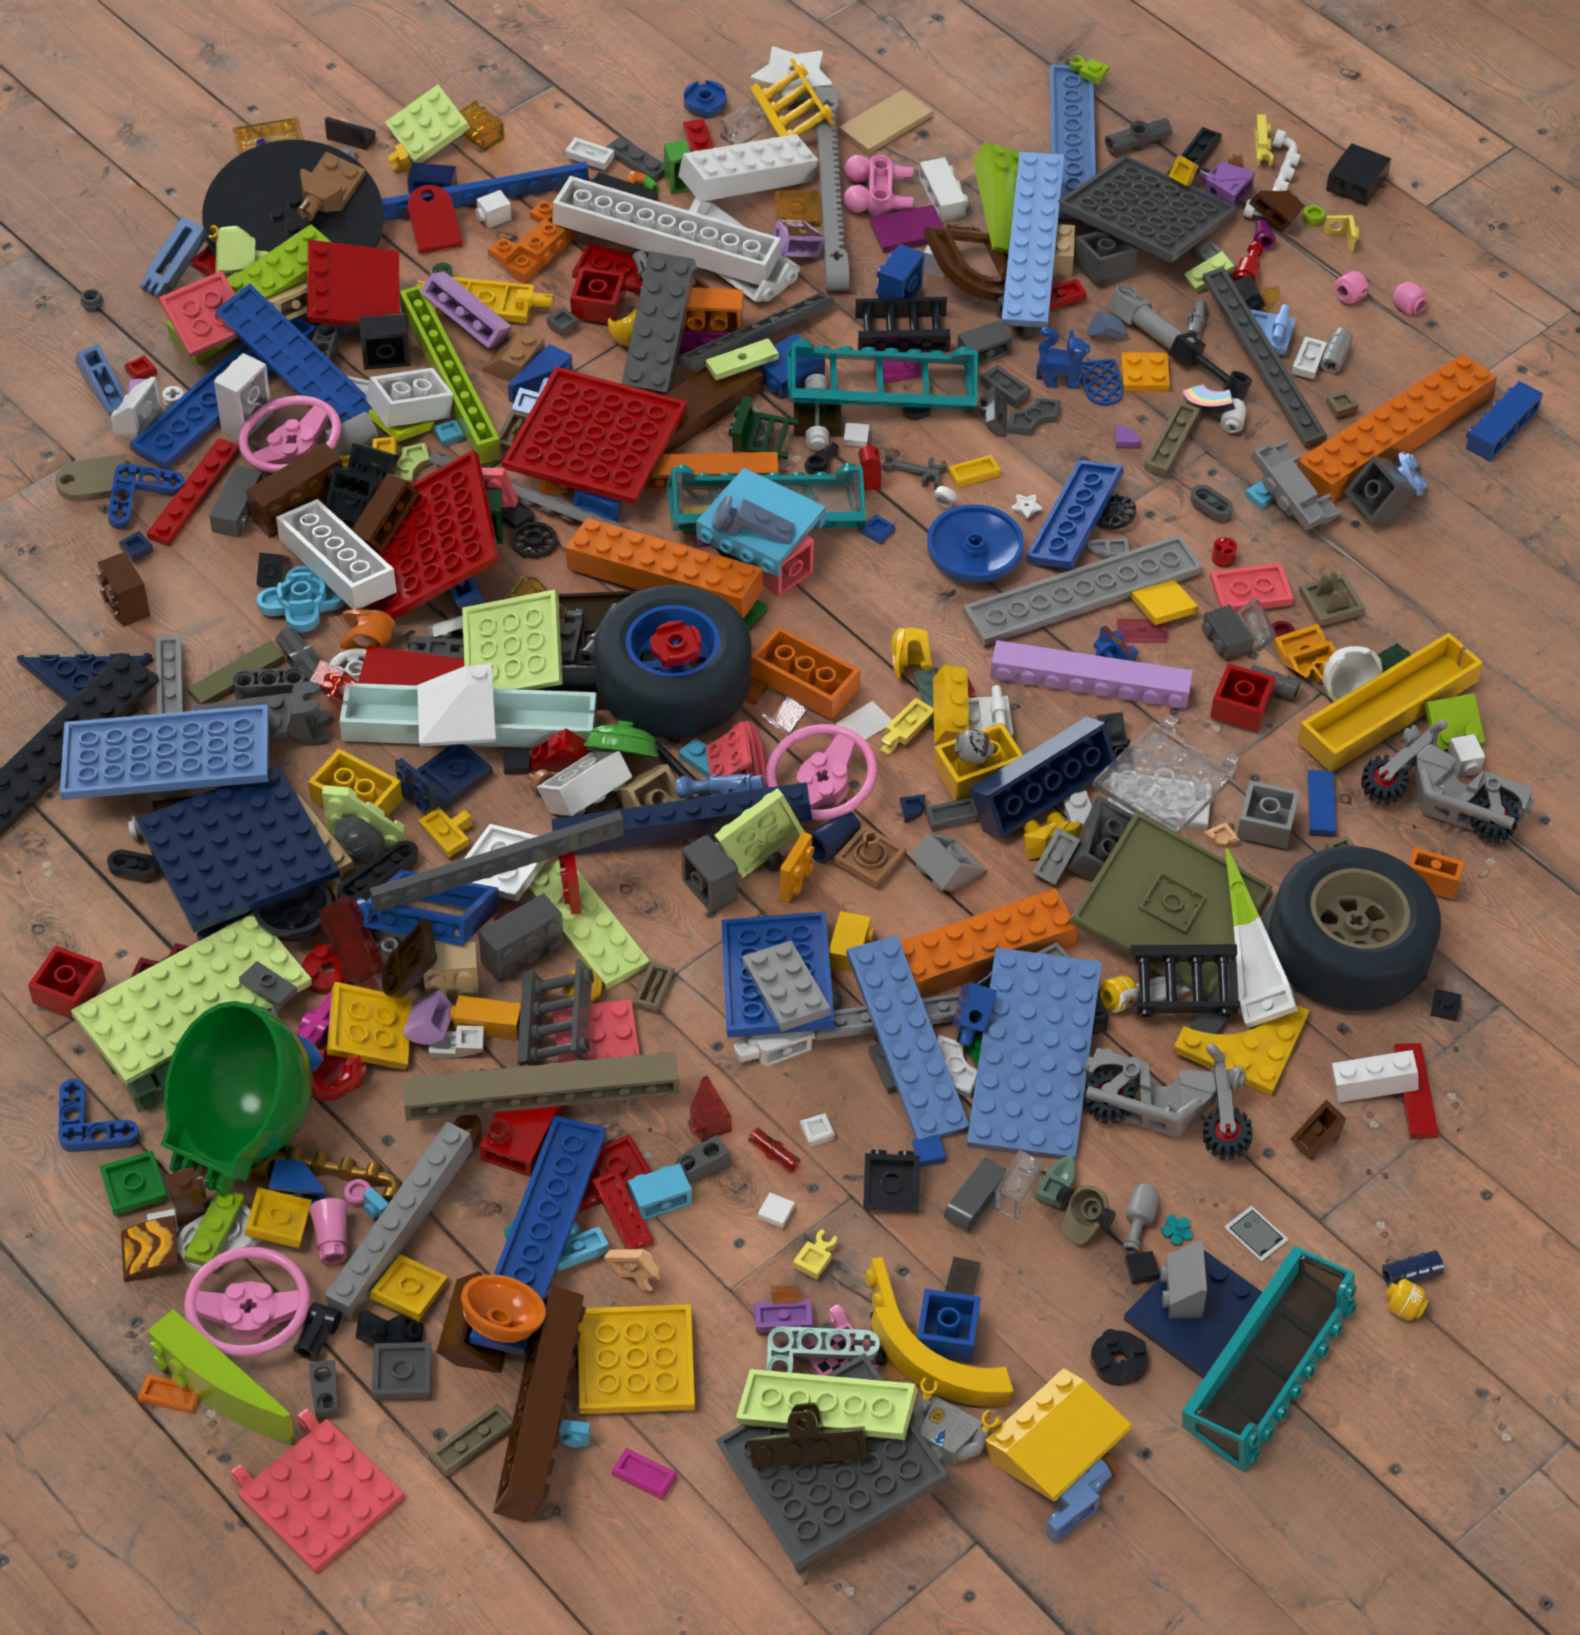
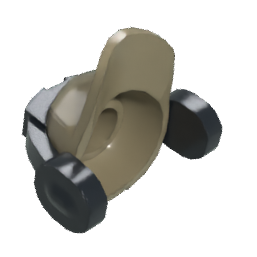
M1064 1185L1056 1195L1057 1203L1068 1206L1062 1224V1232L1066 1238L1075 1244L1083 1245L1087 1243L1100 1226L1109 1228L1115 1219L1116 1212L1109 1209L1108 1197L1097 1187L1083 1185L1074 1191L1072 1188Z

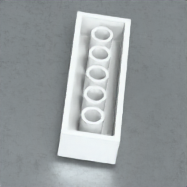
M794 134L684 153L678 176L700 202L813 182L818 159L799 136Z
M318 499L276 517L279 540L320 579L322 578L325 584L353 610L364 608L371 603L396 593L394 569Z

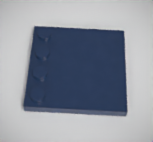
M1205 1250L1204 1261L1207 1293L1203 1318L1168 1319V1308H1163L1162 1291H1166V1283H1161L1160 1278L1124 1314L1125 1322L1202 1379L1205 1378L1262 1294L1261 1290Z

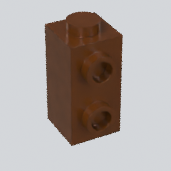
M193 1167L166 1175L172 1204L180 1227L188 1225L206 1213L205 1208L209 1207V1202L202 1176L196 1177Z

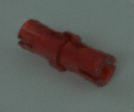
M759 1127L752 1131L748 1141L764 1152L767 1159L770 1161L773 1159L789 1173L796 1170L799 1166L797 1163H800L801 1159L783 1147L784 1144L780 1140L772 1139Z

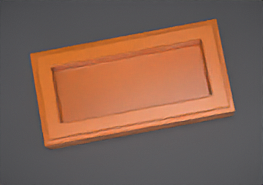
M147 1374L138 1396V1402L190 1414L194 1413L199 1400L198 1395L194 1391L192 1393L188 1386L181 1389L172 1379Z

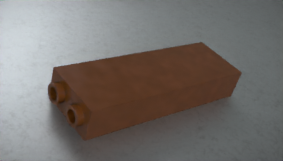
M705 367L664 394V396L687 401V409L663 454H670L734 411L736 405L741 404L743 395L753 398L762 392L763 373L754 367L726 378L715 380L708 368Z

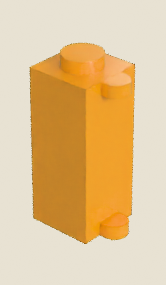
M459 995L456 1006L452 1005L450 1021H454L455 1031H457V1025L484 1026L483 1036L518 1040L521 1003Z

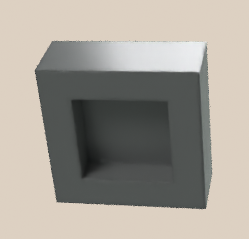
M563 307L547 317V325L563 336L579 326V319Z

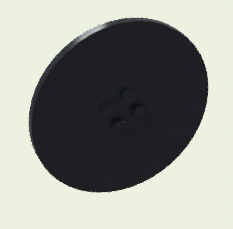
M280 140L261 144L241 153L219 171L205 195L202 209V225L209 235L215 234L210 230L212 225L217 226L219 229L221 227L238 226L250 234V237L255 238V250L268 251V253L309 225H313L332 243L377 248L383 231V204L377 185L365 169L366 175L342 211L323 212L318 210L312 221L307 220L309 214L303 219L297 212L299 206L304 202L300 178L301 169L312 173L325 152L331 153L363 169L365 168L350 155L330 145L309 140ZM207 237V245L212 255L216 258V243Z

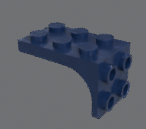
M465 744L448 746L418 769L413 768L401 757L395 760V773L397 779L401 780L402 796L404 798L408 797L414 802L420 812L427 814L438 807L444 810L493 774L492 766Z

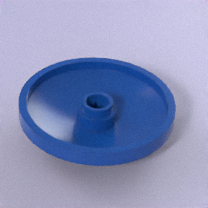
M962 505L945 511L931 524L927 536V550L934 565L946 575L966 582H988L1009 574L1019 564L1024 549L1023 533L1017 522L1005 512L986 505Z

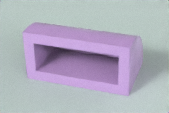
M439 989L415 1001L402 1035L415 1043L425 1045L443 1040L451 1020L450 1010L453 1004Z

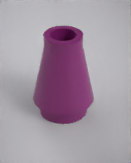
M1261 219L1255 224L1253 242H1260L1263 245V250H1268L1274 245L1276 236L1268 222Z

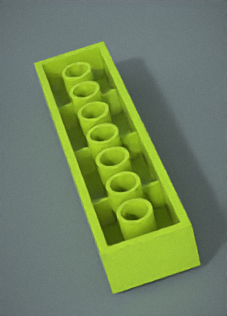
M309 225L230 278L228 282L235 294L250 283L266 299H269L307 282L308 240L331 241L313 225ZM170 320L166 321L165 324L171 341L189 357ZM237 338L189 358L199 365Z

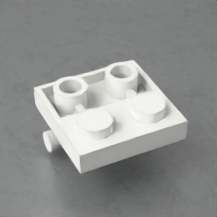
M995 685L991 688L992 697L968 698L969 729L979 731L1002 722L1013 738L1008 696H1002L1001 686Z

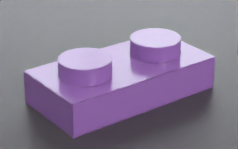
M811 1300L754 1303L756 1334L770 1333L774 1328L781 1326L813 1328Z

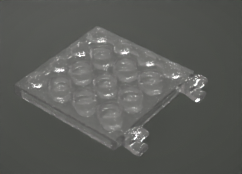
M1169 715L1161 725L1153 722L1093 780V787L1133 813L1137 811L1173 832L1180 834L1235 778L1236 770L1239 766L1236 762L1240 757L1231 752L1222 763L1175 735L1177 727L1174 725L1178 722V719Z

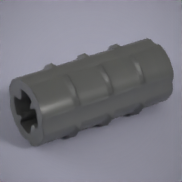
M1252 665L1250 670L1276 677L1273 695L1291 701L1295 700L1301 680L1292 678L1289 675L1280 674L1278 671L1268 670L1266 667L1262 668Z

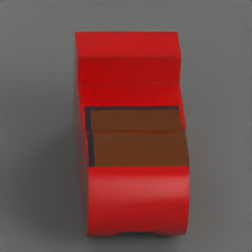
M873 445L864 446L858 453L860 465L863 469L864 491L881 489L882 464L879 450ZM858 481L856 483L857 491H859Z

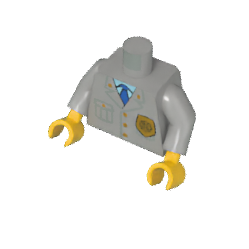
M928 1377L923 1378L920 1382L923 1395L918 1398L913 1415V1423L938 1460L949 1466H954L958 1461H965L980 1454L986 1445L985 1440L992 1434L990 1432L991 1429L998 1428L1002 1424V1418L998 1416L994 1423L990 1424L989 1417L993 1413L992 1410L985 1411L981 1420L937 1396L932 1400L931 1395L938 1391L939 1383L935 1381L933 1390L928 1391L925 1387Z

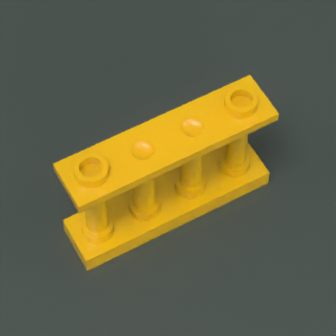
M794 58L790 59V62L795 70L768 89L765 87L762 90L758 83L750 87L780 137L794 134L800 136L825 118L831 127L836 125L831 118L834 113L828 104L823 105L806 78V75L809 74L802 63L798 65ZM799 77L803 81L802 85L776 103L774 101L770 102L773 99V95ZM809 91L812 96L809 100L787 115L779 117L778 114L781 113V109ZM815 105L821 110L795 129H786L789 127V123Z

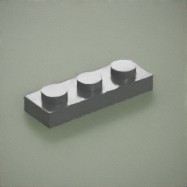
M621 136L606 146V148L614 150L613 159L632 171L649 175L655 182L664 177L663 162Z

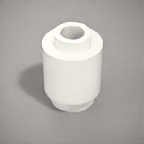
M1233 398L1234 410L1222 412L1220 426L1228 433H1238L1243 429L1246 407L1240 399Z

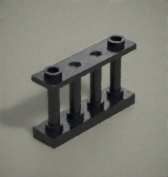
M947 297L856 299L855 319L863 318L864 331H858L857 349L862 350L864 347L876 348V351L895 348L899 352L906 353L912 349L921 350L922 353L936 350L950 352V329H942L941 317H946ZM909 317L910 330H896L895 318ZM918 317H931L932 329L919 330ZM872 318H886L887 330L873 331Z
M1237 944L1131 945L1128 951V963L1135 962V965L1138 966L1140 1002H1133L1131 1014H1138V1017L1144 1018L1152 1017L1154 1014L1217 1013L1221 1017L1234 1015L1240 1008V1001H1230L1228 965L1234 962L1238 955ZM1151 962H1162V965L1165 966L1166 1002H1150L1149 965H1151ZM1178 962H1188L1191 965L1193 1001H1177L1175 965ZM1204 962H1215L1218 965L1219 1001H1204L1202 965Z

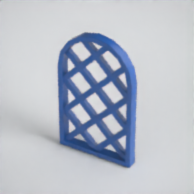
M1116 360L1082 361L1080 372L1087 398L1099 406H1110L1119 402L1123 395V386ZM1097 366L1103 368L1101 372H1098L1094 369ZM1108 371L1113 375L1109 378L1103 374ZM1091 372L1097 375L1094 379L1088 376ZM1101 377L1107 381L1102 384L1097 380ZM1109 382H1111L1112 384H1114V385H1116V386H1115L1113 389H1111V388L1107 387L1106 385H1107ZM1093 384L1100 386L1097 390L1090 388ZM1102 389H1105L1109 391V393L1105 396L1102 393H1100V391ZM1112 394L1118 396L1114 400L1109 398ZM1098 395L1103 399L1100 401L1095 399L1094 397Z

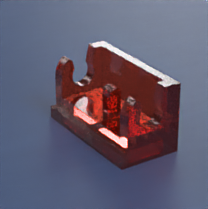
M323 660L319 661L309 681L318 683L322 690L320 692L324 695L329 696L330 694L343 700L344 694L340 693V688L345 683H358L344 670Z

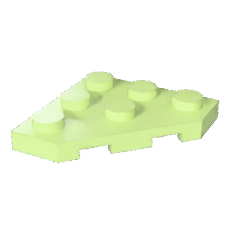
M323 786L322 799L326 827L336 841L337 838L334 835L336 821L351 815L358 816L375 827L385 838L384 847L390 848L397 842L406 841L404 824L398 820L392 822L384 816L385 811L370 801L364 803L358 799L357 793L351 788Z

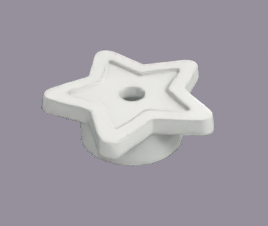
M1016 495L1017 503L1011 508L1012 511H1017L1018 515L1025 518L1032 517L1036 511H1042V506L1036 503V495L1028 497Z

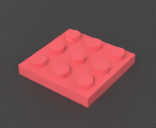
M223 271L159 297V302L189 357L237 338L215 315V310L235 295Z
M631 999L591 1004L589 1026L591 1050L588 1052V1060H598L605 1057H628L634 1054L640 1055ZM573 1007L552 1012L553 1023L573 1019ZM572 1030L556 1033V1045L571 1042ZM573 1053L558 1056L559 1063L579 1060Z

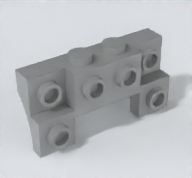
M1288 439L1274 445H1264L1253 452L1251 460L1264 475L1262 482L1265 489L1273 495L1280 509L1285 511L1289 518L1294 515L1306 531L1318 524L1323 526L1341 516L1342 509L1338 510L1330 500L1331 495L1329 493L1316 499L1317 491L1295 464L1301 456L1299 454L1296 455L1289 447Z

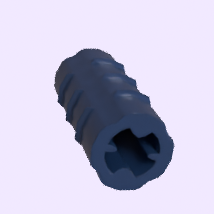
M1437 1250L1427 1253L1422 1252L1420 1255L1413 1257L1408 1256L1406 1259L1399 1261L1395 1260V1262L1383 1265L1382 1268L1383 1278L1388 1287L1392 1282L1397 1285L1402 1279L1418 1283L1420 1280L1431 1279V1277L1444 1273V1264Z

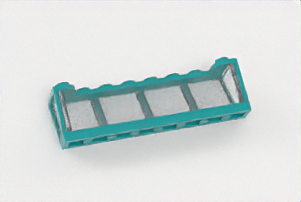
M846 463L841 465V468L832 475H828L827 472H817L814 475H805L803 472L781 475V473L772 472L767 475H760L826 506L825 524L820 529L862 528L866 522L862 466ZM679 465L672 468L666 484L672 531H696V521L736 476L732 473H723L720 476L700 473L695 476L694 470L690 469L687 465Z

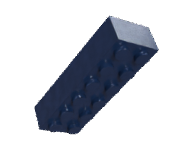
M1086 716L971 787L970 791L983 832L1003 839L1117 767L1105 723Z

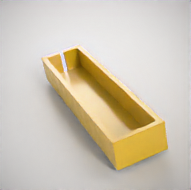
M1448 632L1301 722L1297 742L1328 771L1334 772L1426 715L1424 703L1455 697L1479 682L1483 662L1468 649L1463 653L1464 645Z

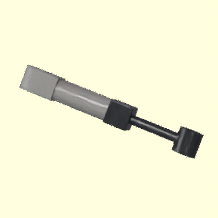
M1123 285L1116 286L1108 305V309L1129 325H1137L1170 350L1168 355L1183 366L1201 365L1224 383L1223 391L1230 389L1232 398L1244 401L1252 384V379L1248 375L1239 371H1232L1229 376L1202 355L1206 344L1191 333L1184 334L1150 308V301L1144 299L1133 289Z

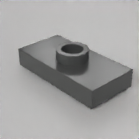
M258 961L239 977L240 984L278 1009L282 1008L298 993L295 985Z

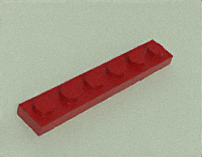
M221 438L217 439L147 531V538L149 540L169 547L240 453L238 444Z

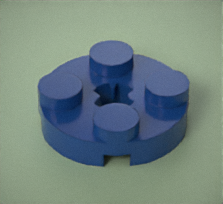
M705 80V84H698V81L689 84L684 90V108L694 114L701 115L705 119L712 118L714 114L722 111L727 104L725 88L715 81Z

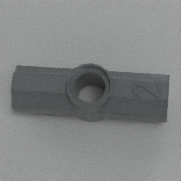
M1167 117L1150 123L1135 121L1130 124V129L1105 136V143L1110 154L1129 148L1140 151L1145 149L1149 142L1171 136L1172 128Z
M286 627L280 630V633L276 636V643L287 656L290 667L303 670L306 682H316L320 685L321 690L325 689L329 683L330 676L320 664L311 644L306 645L294 628Z

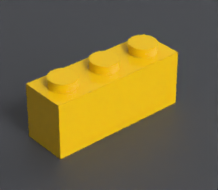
M944 664L933 677L934 744L940 745L954 740L959 733L969 729L967 668Z

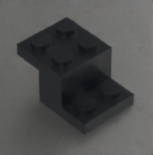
M353 443L348 466H334L325 506L338 518L357 523L386 475L391 474L394 476L399 455L364 444Z

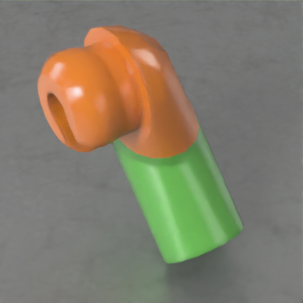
M632 171L626 178L627 182L636 185L639 182L647 189L656 192L659 189V185L649 175Z

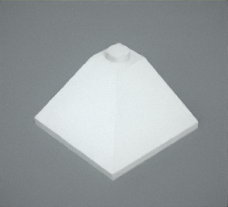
M491 664L464 666L417 685L420 747L496 742Z

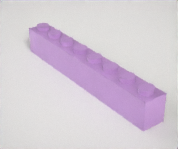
M996 640L990 678L1187 709L1193 670Z

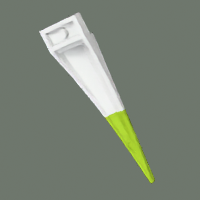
M1226 848L1225 855L1234 936L1238 952L1236 957L1238 995L1245 1025L1247 1028H1251L1296 1012L1298 1008L1293 988L1230 850Z

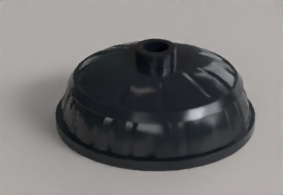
M320 884L253 910L254 917L261 928L276 936L279 940L288 942L305 940L317 934L326 924L332 911V896L328 888L324 884Z

